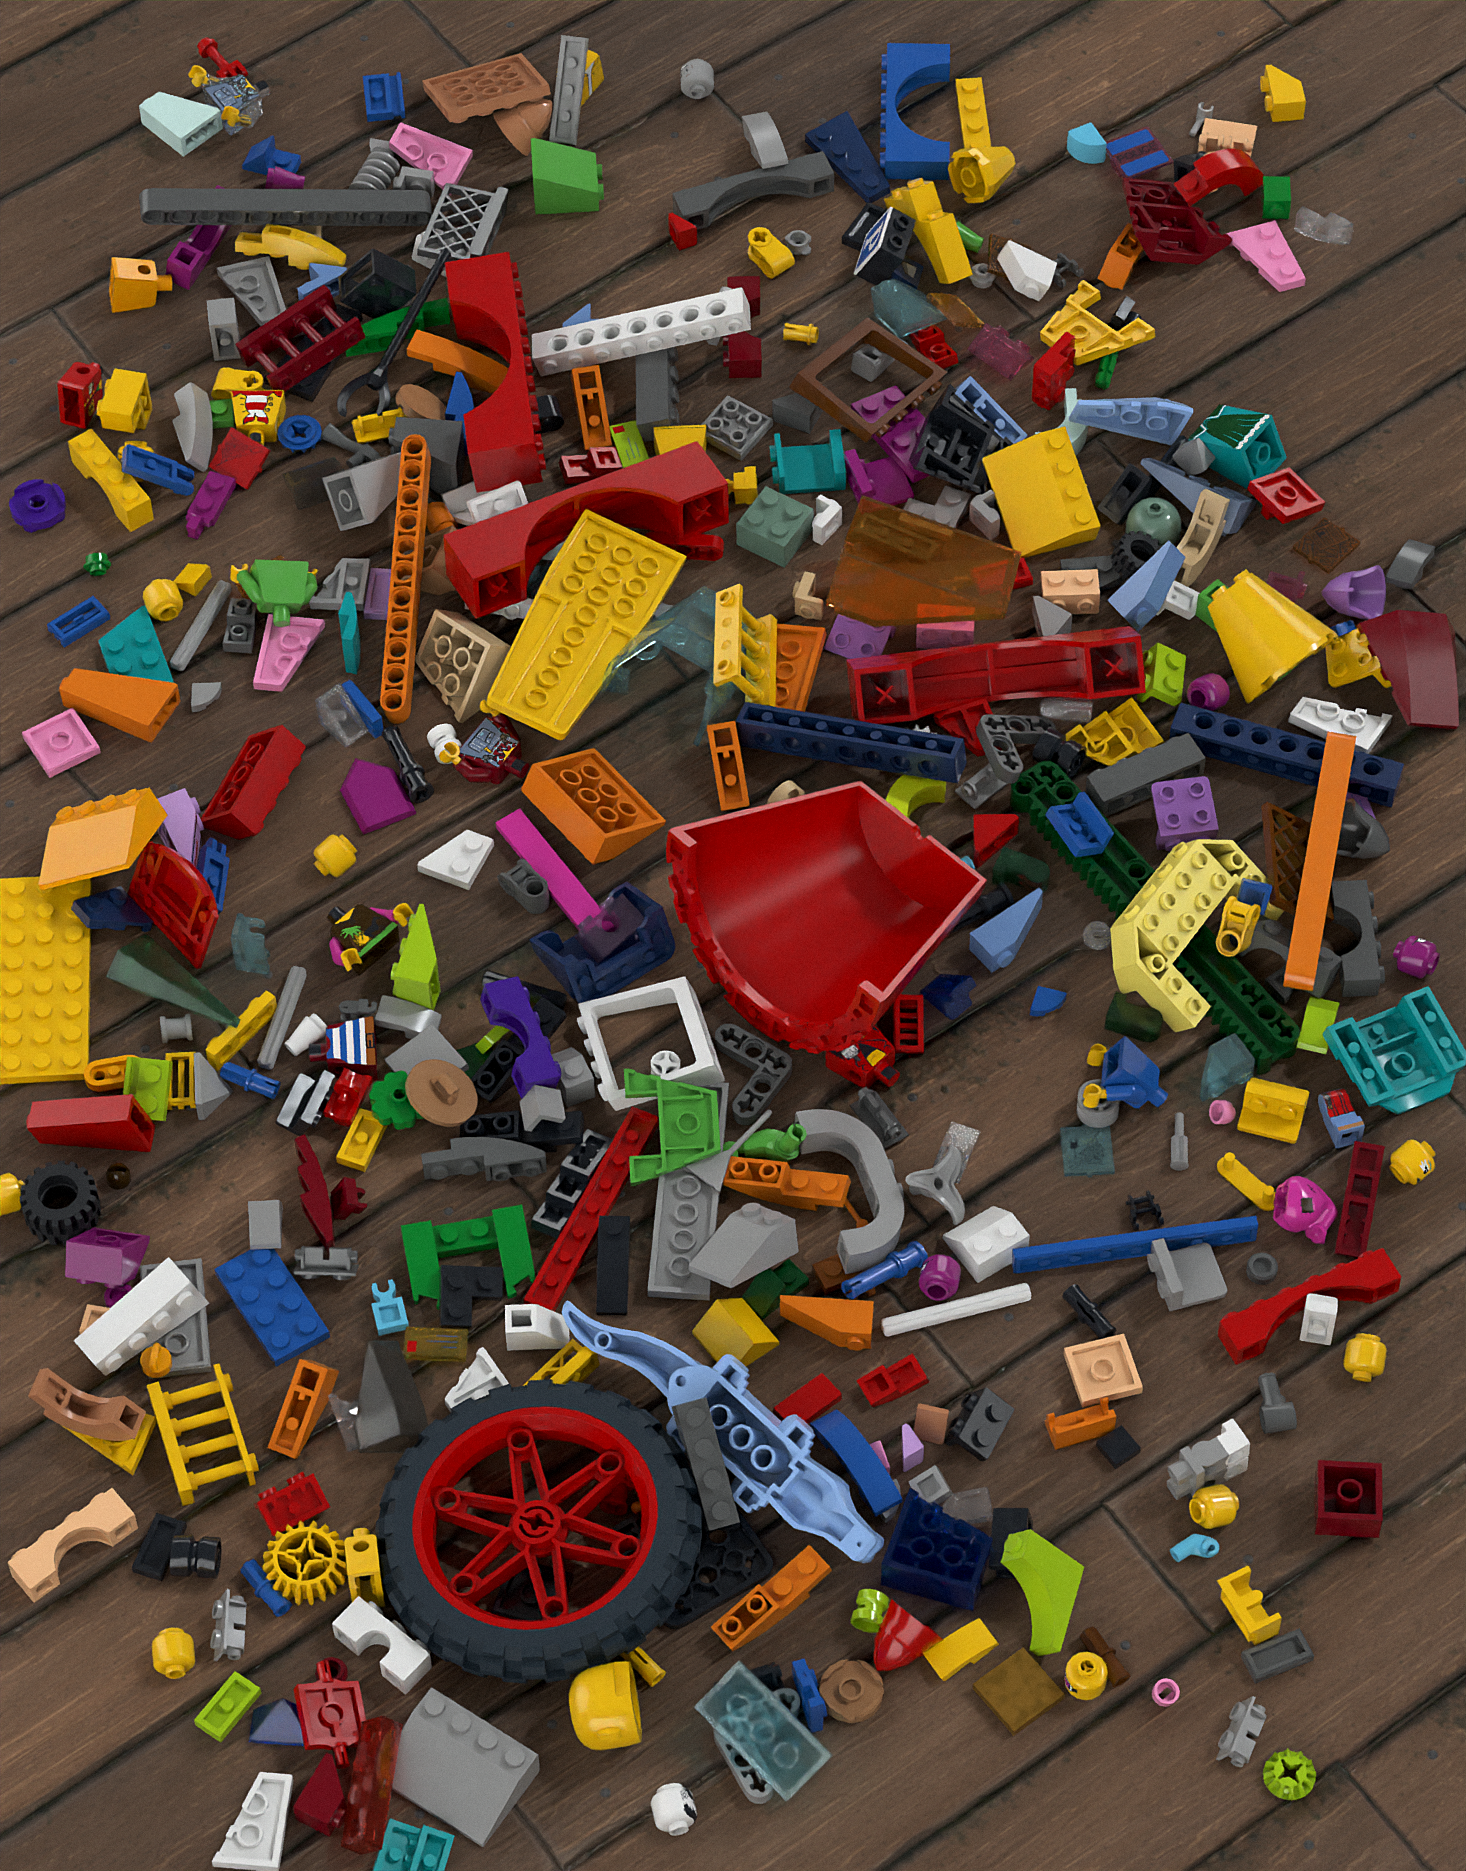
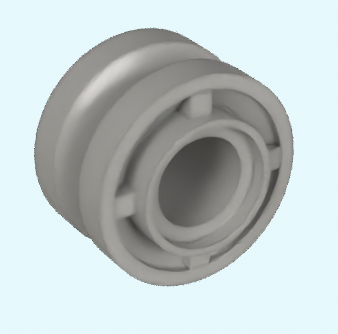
M1101 1079L1090 1080L1084 1083L1078 1091L1077 1115L1084 1124L1090 1127H1107L1118 1118L1120 1101H1107V1098H1100L1097 1107L1088 1108L1084 1106L1085 1098H1083V1093L1087 1085L1096 1084L1101 1089H1105L1101 1086Z

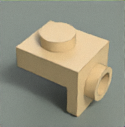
M805 571L801 582L796 581L793 590L795 615L806 619L822 620L823 600L813 597L815 594L816 574Z

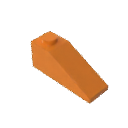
M1127 223L1109 250L1097 278L1108 287L1122 290L1144 251L1134 234L1132 224Z
M599 365L574 368L571 370L570 377L584 449L586 451L590 447H612Z
M730 721L707 725L721 811L750 807L736 722Z
M780 1295V1316L839 1347H847L855 1351L862 1350L863 1348L871 1349L874 1301Z
M299 1359L267 1448L294 1459L299 1457L329 1401L339 1374L338 1370L312 1360Z

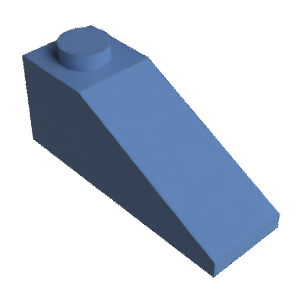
M971 376L955 388L957 390L955 394L964 402L968 400L975 407L973 411L984 421L989 420L995 426L994 431L1003 439L1007 437L1015 444L1027 437V434Z
M1168 540L1108 601L1139 631L1159 612L1185 560V556Z
M1040 888L970 933L969 950L991 973L1000 967L1008 966L1015 958L1042 908L1043 891Z

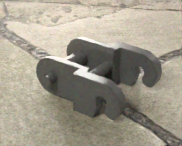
M1057 254V259L1054 262L1057 265L1061 263L1063 267L1055 269L1052 280L1060 288L1066 286L1065 279L1061 280V272L1067 269L1069 272L1072 271L1076 276L1081 277L1084 275V271L1082 268L1078 270V263L1074 259L1069 260L1064 254Z
M368 999L341 1002L339 1010L342 1013V1022L371 1016L370 1014L377 1011V1003L373 1001L371 1003L372 1007L369 1008Z

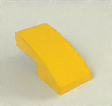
M978 1618L944 1638L943 1641L930 1648L923 1655L943 1681H947L969 1662L975 1664L998 1646L999 1643L983 1621Z

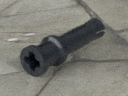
M392 725L385 728L382 732V737L400 768L399 778L402 784L407 785L410 800L414 803L428 800L433 795L434 788L431 783L426 781L423 767L415 762L399 727Z
M1001 882L997 885L996 889L985 895L981 894L950 934L980 918L989 919L993 917V913L1012 906L1014 899L1008 887Z

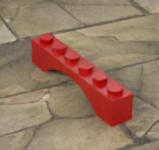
M1383 1248L1374 1252L1366 1251L1352 1262L1347 1264L1339 1263L1323 1275L1310 1276L1302 1284L1294 1288L1286 1287L1280 1290L1274 1297L1267 1300L1259 1299L1245 1310L1226 1314L1220 1320L1218 1337L1235 1365L1262 1354L1276 1330L1290 1317L1305 1309L1308 1294L1335 1297L1338 1301H1358L1373 1304L1399 1292L1402 1276Z

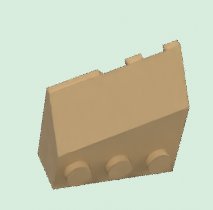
M435 609L416 655L415 662L429 682L436 685L442 693L441 698L445 704L452 707L457 721L463 723L480 710V702L483 699L487 702L488 693L511 646L458 612Z

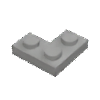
M945 486L935 506L909 498L899 516L898 525L951 542L969 506L971 494Z

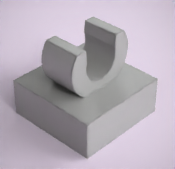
M936 1465L909 1481L916 1497L926 1511L934 1506H938L953 1495Z

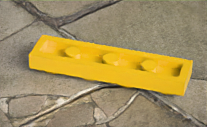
M982 77L955 79L964 149L991 147Z

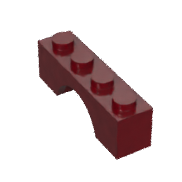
M760 276L727 277V287L731 288V290L743 288L750 305V318L760 315ZM746 331L723 336V346L729 347V350L723 351V367H729V378L762 377L761 338L754 337Z

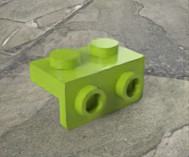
M1156 643L1149 650L1144 651L1143 665L1146 693L1138 694L1137 700L1143 703L1150 696H1153L1174 707L1182 701L1186 655L1160 643Z

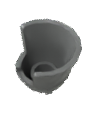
M1354 798L1347 799L1345 801L1336 854L1350 858L1366 859L1377 858L1390 851L1389 837L1383 825L1368 814Z

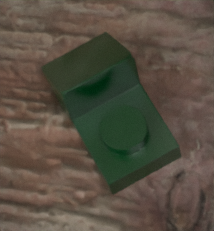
M787 1259L773 1271L768 1268L759 1273L742 1298L759 1318L763 1320L780 1307V1295L795 1296L809 1285V1278L790 1259Z

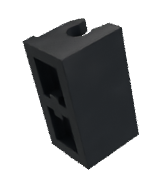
M993 1508L989 1568L990 1570H996V1577L1016 1579L1012 1572L1001 1563V1559L1009 1534L1030 1529L1033 1531V1520L1028 1508Z

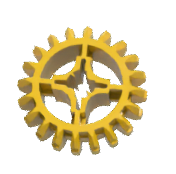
M300 1520L296 1529L287 1524L286 1534L277 1531L275 1534L276 1541H269L267 1544L269 1551H265L263 1554V1559L266 1563L262 1566L263 1571L267 1573L266 1579L276 1580L273 1589L275 1591L280 1590L283 1593V1597L287 1600L295 1597V1603L298 1606L302 1603L303 1599H308V1603L312 1606L316 1597L325 1602L326 1592L336 1595V1585H344V1575L347 1574L345 1543L343 1540H339V1534L336 1530L329 1533V1527L326 1523L317 1529V1523L314 1520L309 1527H305L304 1523ZM315 1546L324 1549L332 1558L324 1557V1554L317 1553ZM280 1568H286L288 1572L295 1573L298 1579L295 1580L288 1577Z

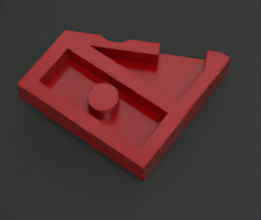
M986 698L934 713V721L938 726L952 737L964 738V746L977 757L986 755L975 731L983 715L993 714ZM994 746L998 750H1003L1002 748Z

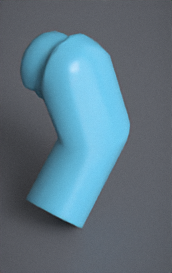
M1192 1534L1172 1547L1170 1553L1178 1563L1191 1554L1210 1558L1219 1552V1543L1211 1537Z

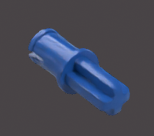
M226 1062L220 1071L221 1078L243 1086L244 1091L252 1090L272 1100L275 1099L280 1089V1081L257 1073L256 1069L250 1071L231 1062Z
M254 1559L243 1564L240 1569L241 1574L255 1589V1596L262 1598L276 1617L284 1615L291 1608L292 1603L283 1597V1593L280 1590L275 1591L273 1589L276 1580L266 1579L267 1573L263 1571V1568Z

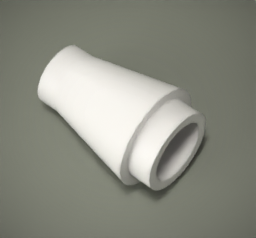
M314 1013L310 1017L305 1016L284 1044L294 1056H298L309 1048V1044H317L326 1038L327 1026Z

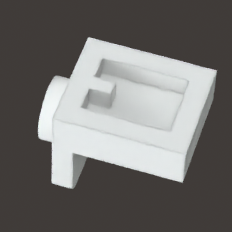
M819 495L816 498L817 515L812 522L813 541L823 545L842 525V507L835 500Z
M1174 581L1156 615L1158 616L1164 609H1167L1190 620L1195 616L1198 594L1200 593Z

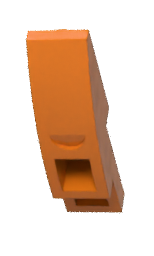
M734 1156L730 1158L723 1185L758 1199L817 1211L818 1205L844 1207L851 1183L848 1175L790 1169L788 1162Z
M808 1545L765 1585L761 1587L758 1584L714 1623L711 1628L733 1652L769 1630L810 1597L808 1592L824 1579L832 1569Z

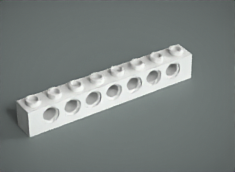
M741 287L532 334V359L540 376H545L574 368L605 363L751 330L750 305Z

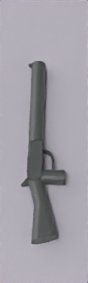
M331 423L322 432V439L355 453L346 461L349 468L364 464L362 463L364 461L370 462L382 458L376 450L368 445V442L362 445L349 439ZM428 495V504L431 502H440L435 501L432 497Z

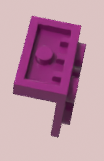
M855 449L844 452L846 479L862 514L865 511L871 512L905 503L909 498L914 499V493L903 469L892 457L865 464L863 458L859 459Z

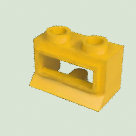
M1246 1566L1217 1580L1222 1588L1221 1600L1248 1642L1252 1641L1256 1646L1279 1634L1282 1617L1279 1612L1270 1617L1261 1605L1263 1599L1262 1592L1260 1590L1252 1591L1249 1586L1251 1569L1249 1566Z

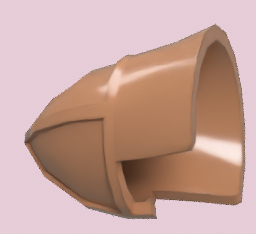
M543 98L536 102L525 101L518 103L517 107L493 113L494 119L501 131L515 148L525 156H528L531 151V138L540 139L548 128L553 106L551 100Z

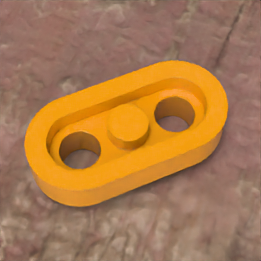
M123 1055L89 1063L84 1070L87 1087L96 1092L124 1088L127 1056H137ZM99 1077H104L103 1080H96Z

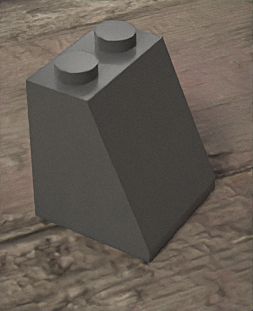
M396 417L395 428H390L389 444L392 445L391 455L401 452L402 442L406 437L413 434L421 435L426 440L431 454L429 489L443 494L460 487L466 459L463 421ZM416 450L412 454H417L421 450Z

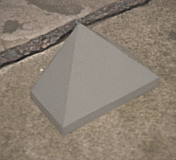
M194 1053L195 1104L198 1119L205 1120L234 1091L201 1053Z

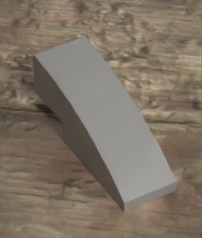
M766 111L742 116L744 136L750 143L751 154L762 169L789 164L782 140L769 113Z
M189 382L174 393L180 415L172 421L186 462L204 472L208 467L213 438L211 406L208 394L192 382Z

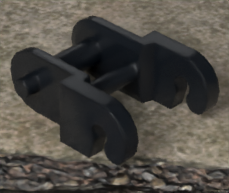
M1149 1190L1146 1191L1145 1196L1132 1198L1131 1195L1127 1196L1128 1201H1125L1126 1206L1129 1205L1130 1207L1129 1219L1134 1231H1139V1224L1136 1223L1137 1214L1151 1211L1152 1215L1156 1216L1159 1225H1164V1218L1161 1217L1159 1203L1154 1204L1153 1199L1155 1197L1151 1195ZM1148 1203L1149 1207L1136 1209V1204Z

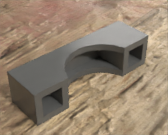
M1367 880L1332 881L1331 894L1334 915L1332 923L1349 929L1358 941V946L1354 950L1341 956L1343 960L1339 968L1342 997L1378 995L1380 984L1385 982L1384 966H1379L1378 959L1381 958L1380 941H1375L1374 935L1378 932L1377 917L1371 914V909H1374L1373 891H1368Z
M1260 914L1249 948L1238 955L1243 957L1253 949L1265 948L1278 953L1287 962L1292 931L1283 927L1278 921L1268 919ZM1230 934V943L1237 947L1238 941L1236 937ZM1320 947L1313 992H1306L1320 999L1333 986L1343 958L1337 956L1328 948Z
M700 1398L671 1406L679 1437L684 1445L697 1485L704 1530L710 1531L739 1523V1516L707 1398Z

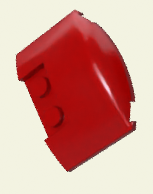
M149 841L140 853L128 895L196 969L202 967L219 918L214 894L203 875L189 860L167 846Z

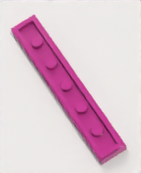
M521 809L495 822L497 830L517 855L525 859L547 881L550 896L590 945L615 932V925Z

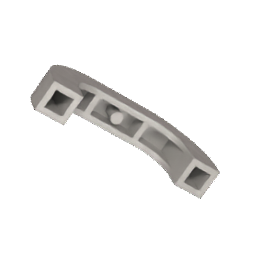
M827 1109L796 1112L794 1125L799 1124L803 1126L807 1133L806 1138L799 1145L800 1153L831 1151L851 1161L857 1171L874 1216V1220L864 1227L840 1231L836 1250L845 1274L864 1271L880 1264L889 1253L894 1251L899 1240L904 1218V1192L901 1183H897L894 1177L893 1161L887 1158L877 1135L860 1120L848 1114Z

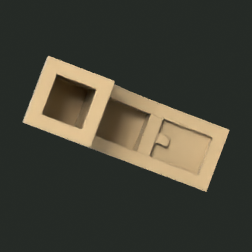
M1208 489L1201 491L1191 523L1183 539L1176 547L1185 556V560L1174 581L1189 587L1200 575L1209 561L1226 523L1224 517L1230 499Z

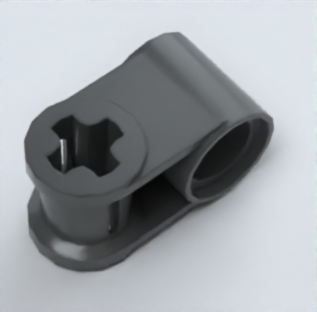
M521 858L517 861L515 867L497 876L503 890L517 900L528 912L541 914L549 908L550 899L547 881L525 859Z

